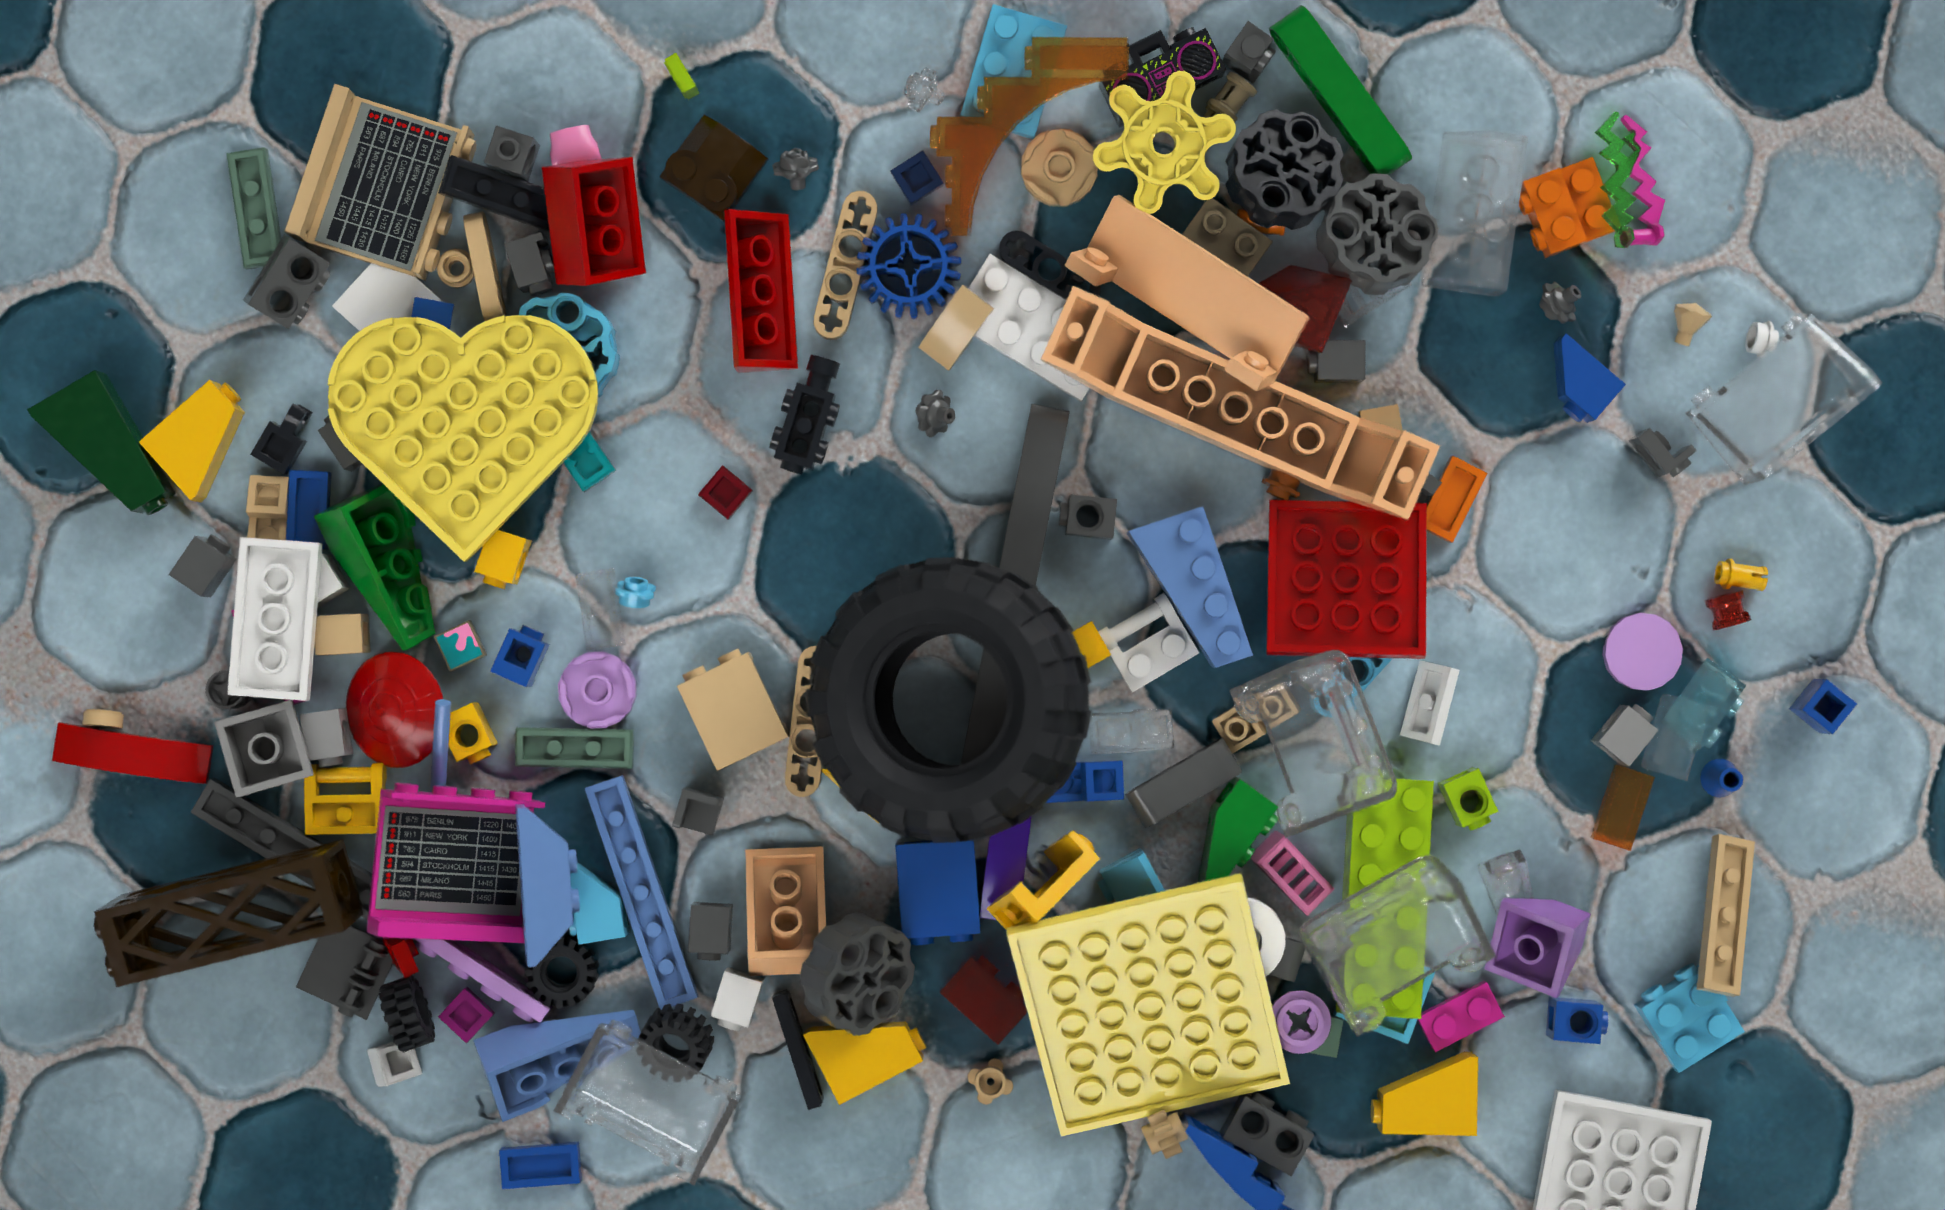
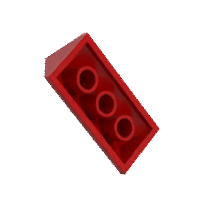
M733 209L724 210L734 368L738 373L798 369L789 214Z

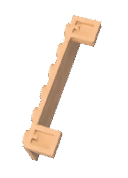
M1116 195L1112 198L1088 247L1071 252L1064 265L1094 286L1112 281L1230 358L1224 371L1255 391L1261 390L1275 382L1309 320V316L1154 216L1137 209L1132 202L1121 195Z

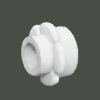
M1771 321L1764 323L1753 322L1748 330L1745 344L1746 351L1757 354V358H1764L1767 352L1773 353L1777 347L1779 332L1774 330Z

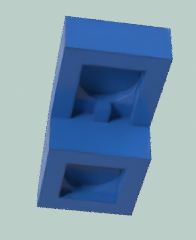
M1123 761L1076 762L1077 765L1064 786L1058 789L1046 803L1124 800Z

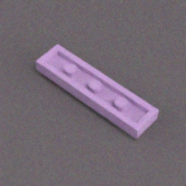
M413 938L417 941L415 944L416 948L432 958L439 955L450 963L448 965L450 971L466 980L469 976L482 984L480 990L496 1001H500L501 998L505 999L515 1006L513 1012L529 1023H532L534 1019L541 1023L554 1007L553 1005L550 1007L543 1005L544 1001L541 999L536 1000L532 996L535 993L531 989L528 990V987L457 940Z

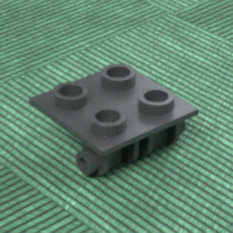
M350 926L344 932L318 938L296 988L339 1007L338 1012L348 1017L357 1015L367 1020L380 993L379 987L384 984L393 962L382 940Z

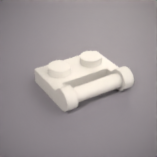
M1165 593L1154 598L1155 603L1110 629L1106 626L1098 631L1111 654L1110 657L1131 692L1138 690L1199 654ZM1162 616L1165 618L1169 626L1122 653L1117 642Z

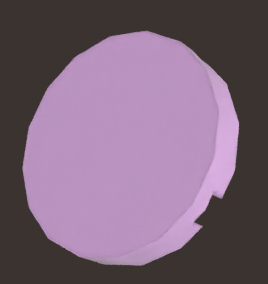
M1636 613L1623 617L1610 628L1605 639V645H1603L1602 655L1607 671L1616 682L1630 689L1648 691L1662 687L1675 676L1682 661L1683 647L1678 632L1670 622L1654 614Z
M587 652L574 658L564 669L558 683L559 701L564 712L576 723L590 729L608 728L621 722L632 710L637 696L636 680L630 667L618 656L607 652Z

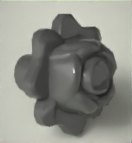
M796 147L790 151H784L780 156V161L772 165L774 175L789 179L792 190L804 189L806 187L805 178L810 173L819 169L817 158L808 157L807 151H802Z
M1557 282L1544 284L1542 286L1544 293L1542 294L1539 306L1544 310L1545 316L1550 320H1559L1562 324L1567 321H1575L1574 312L1576 307L1574 302L1581 298L1580 290L1575 285L1564 289Z
M935 390L932 394L928 395L924 394L921 402L916 407L918 428L920 431H926L928 437H934L938 432L945 433L948 428L947 424H951L955 420V411L950 408V397L943 396L941 390Z

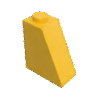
M208 380L139 441L190 501L201 503L207 498L245 413L237 404L241 397L226 382L221 385L218 382Z
M906 1021L880 1023L870 1033L854 1036L841 1028L836 1029L833 1026H813L806 1029L803 1034L839 1105L923 1062L924 1055L922 1050L927 1048L917 1027L910 1030Z
M1462 1052L1378 1088L1377 1099L1371 1100V1122L1377 1123V1128L1382 1134L1477 1136L1478 1056L1472 1052Z

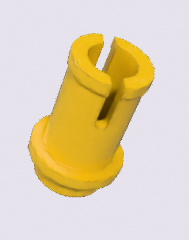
M1726 559L1725 562L1719 561L1717 563L1714 580L1723 589H1730L1731 586L1764 591L1768 578L1761 577L1762 575H1768V569L1764 566L1737 564L1733 559Z

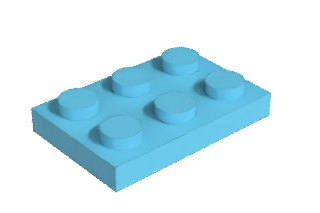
M993 4L960 118L1034 139L1067 25Z

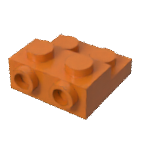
M1593 157L1528 179L1517 186L1519 189V193H1516L1518 206L1523 215H1529L1533 229L1530 230L1533 245L1537 251L1542 250L1545 258L1621 229Z

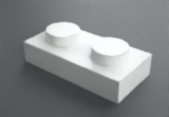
M1419 661L1400 736L1440 746L1460 670L1426 661Z

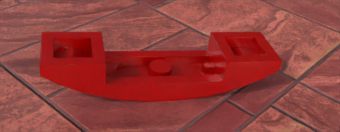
M58 722L52 761L123 774L208 784L214 745L182 740H168Z

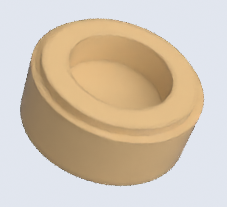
M86 709L83 713L82 725L105 729H123L124 715L122 712L111 710Z

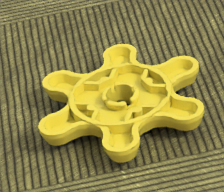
M1185 71L1172 73L1166 81L1164 94L1155 101L1142 99L1128 85H1120L1114 88L1109 96V104L1112 110L1122 118L1124 130L1121 137L1117 140L1103 142L1093 152V162L1099 170L1110 172L1118 168H1127L1134 172L1138 181L1137 190L1133 198L1134 206L1148 214H1153L1160 209L1164 192L1174 184L1186 186L1200 200H1210L1216 196L1220 187L1219 180L1206 167L1204 161L1205 154L1212 145L1230 141L1236 132L1234 120L1226 114H1217L1204 118L1193 111L1191 97L1195 90V81ZM1164 132L1172 136L1174 140L1172 152L1160 154L1154 150L1153 139L1156 134Z

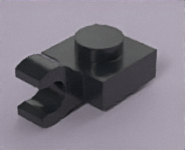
M293 403L281 425L274 421H269L250 455L283 475H288L289 470H291L307 442L297 435L305 427L313 412L300 404L296 405Z

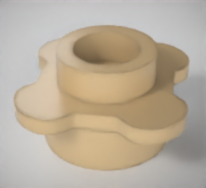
M991 1059L988 1065L980 1069L973 1068L968 1073V1081L974 1084L978 1092L977 1099L982 1104L988 1105L993 1099L998 1098L1002 1094L1008 1095L1013 1090V1082L1006 1078L1003 1072V1062L999 1059ZM988 1078L994 1079L993 1085L987 1084Z

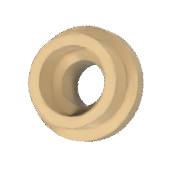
M455 248L447 250L440 256L437 274L441 281L450 287L461 288L468 285L474 279L471 258L467 251ZM455 262H461L464 266L463 272L457 276L452 275L451 266Z

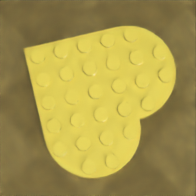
M531 315L495 317L475 326L461 338L445 326L425 318L392 317L383 319L363 328L343 346L332 365L327 383L329 385V417L337 436L344 446L464 562H467L578 448L589 433L598 405L596 373L583 347L560 326L546 319Z

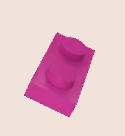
M1484 980L1421 1012V1019H1418V1022L1432 1050L1437 1052L1505 1016L1488 983Z

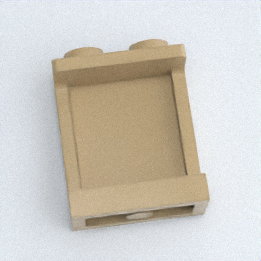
M739 648L717 658L720 665L707 672L702 665L683 674L685 682L677 685L717 771L790 736L757 671L751 653L746 652L741 655Z

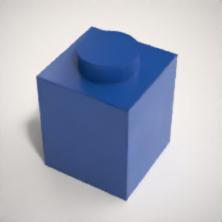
M1813 679L1789 709L1818 733L1833 735L1856 707L1857 703L1828 679Z

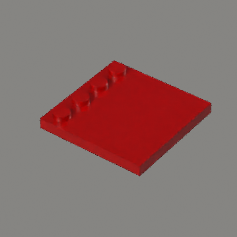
M1269 500L1266 655L1425 659L1427 503H1415L1409 519L1406 520L1351 501Z

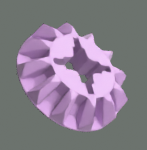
M1305 990L1288 991L1285 995L1274 1001L1272 1008L1281 1047L1284 1050L1303 1054L1317 1049L1325 1042L1331 1029V1016L1328 1007L1318 996ZM1311 1008L1307 1012L1308 1016L1305 1021L1313 1031L1309 1033L1306 1029L1297 1028L1288 1035L1293 1022L1286 1012L1289 1010L1291 1013L1294 1012L1300 1015Z

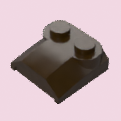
M703 115L678 151L668 158L665 169L659 177L725 223L724 210H734L768 161V158L719 122Z

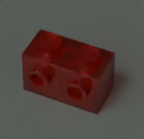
M970 954L940 987L939 992L999 1045L1028 1013L1022 989L1013 981L1008 985L1002 982L996 976L1000 970L987 957L981 955L977 959L973 954Z

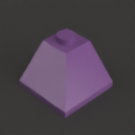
M1504 898L1501 900L1484 969L1557 998L1582 949L1591 913L1552 899Z

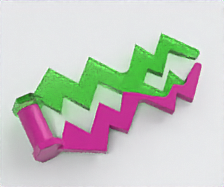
M1614 112L1595 131L1608 144L1599 154L1616 168L1615 173L1600 187L1616 201L1602 217L1616 231L1613 237L1615 247L1628 248L1633 245H1658L1665 237L1663 226L1658 224L1665 200L1650 192L1657 181L1639 166L1640 161L1651 149L1650 146L1641 141V138L1647 131L1629 116L1624 115L1620 118V121L1631 134L1620 139L1610 131L1619 117V113ZM1625 143L1634 150L1628 157L1620 152ZM1628 177L1641 183L1631 194L1621 187ZM1637 199L1649 207L1638 218V220L1648 225L1646 229L1633 230L1631 227L1626 226L1635 217L1624 211Z

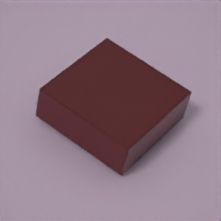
M722 465L698 495L729 520L753 490Z

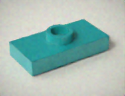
M590 431L578 448L563 462L583 492L588 491L617 471Z

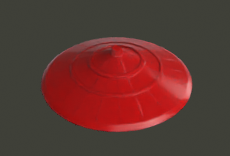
M401 652L377 654L369 658L357 669L350 681L346 695L348 723L355 742L373 761L384 763V766L391 768H406L418 764L430 755L433 749L435 701L443 699L440 686L434 675L418 659Z

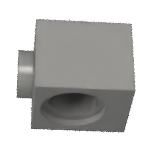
M1634 704L1632 708L1629 705H1619L1591 739V742L1618 764L1629 767L1659 730L1651 724L1654 718L1637 704Z
M346 708L300 714L302 735L310 761L318 760L319 767L343 764L342 756L353 754Z

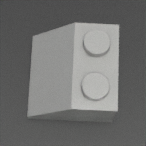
M293 700L214 722L236 798L314 775Z

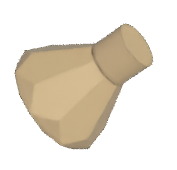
M1697 303L1675 304L1674 312L1678 332L1674 342L1689 346L1693 334L1711 319L1712 315Z

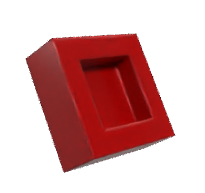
M382 937L393 964L404 978L419 972L414 961V957L419 955L412 938Z

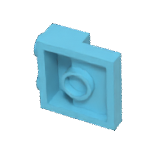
M1694 963L1688 964L1676 971L1673 975L1675 979L1662 987L1661 984H1657L1644 991L1640 995L1642 1000L1634 1005L1670 1064L1678 1073L1745 1032L1726 1001L1728 999L1725 995L1697 990L1699 964L1695 966Z

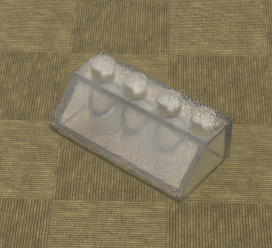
M1490 130L1443 133L1432 216L1437 221L1438 238L1432 244L1429 254L1430 260L1424 267L1422 286L1496 297L1507 291L1528 136Z

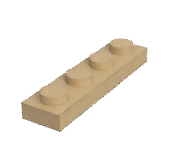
M1723 834L1712 836L1697 990L1731 997L1740 995L1755 841Z

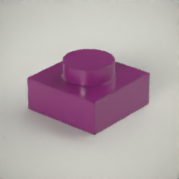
M465 987L438 1018L465 1043H468L495 1012L470 988Z

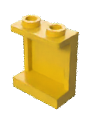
M1072 830L1044 851V854L1056 865L1057 871L1034 894L1020 882L996 898L986 909L1005 929L1030 922L1037 923L1100 859L1094 852L1093 844L1085 836L1077 834Z

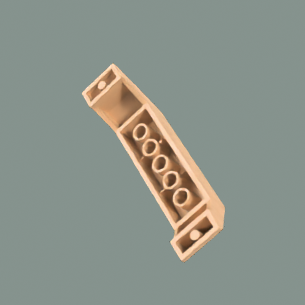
M1075 286L1071 289L1041 358V361L1123 406L1270 470L1275 469L1300 480V483L1318 491L1406 520L1409 519L1440 448V445L1408 431L1360 418L1277 381L1272 385L1255 391L1224 371L1229 360L1146 325L1113 306L1109 301Z

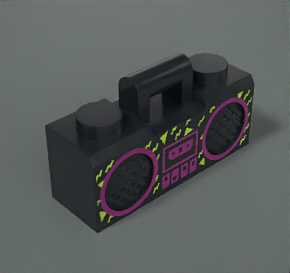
M1194 27L1188 28L1173 37L1175 43L1170 46L1162 31L1159 30L1125 47L1132 62L1131 65L1126 67L1124 62H1120L1103 72L1105 77L1100 79L1099 88L1119 128L1124 126L1123 120L1112 110L1109 104L1110 93L1117 86L1128 85L1142 99L1155 101L1164 94L1166 81L1174 72L1185 71L1194 78L1195 90L1224 76L1226 67L1206 28L1198 32L1195 31ZM1158 48L1160 49L1161 55L1145 63L1142 62L1140 57Z

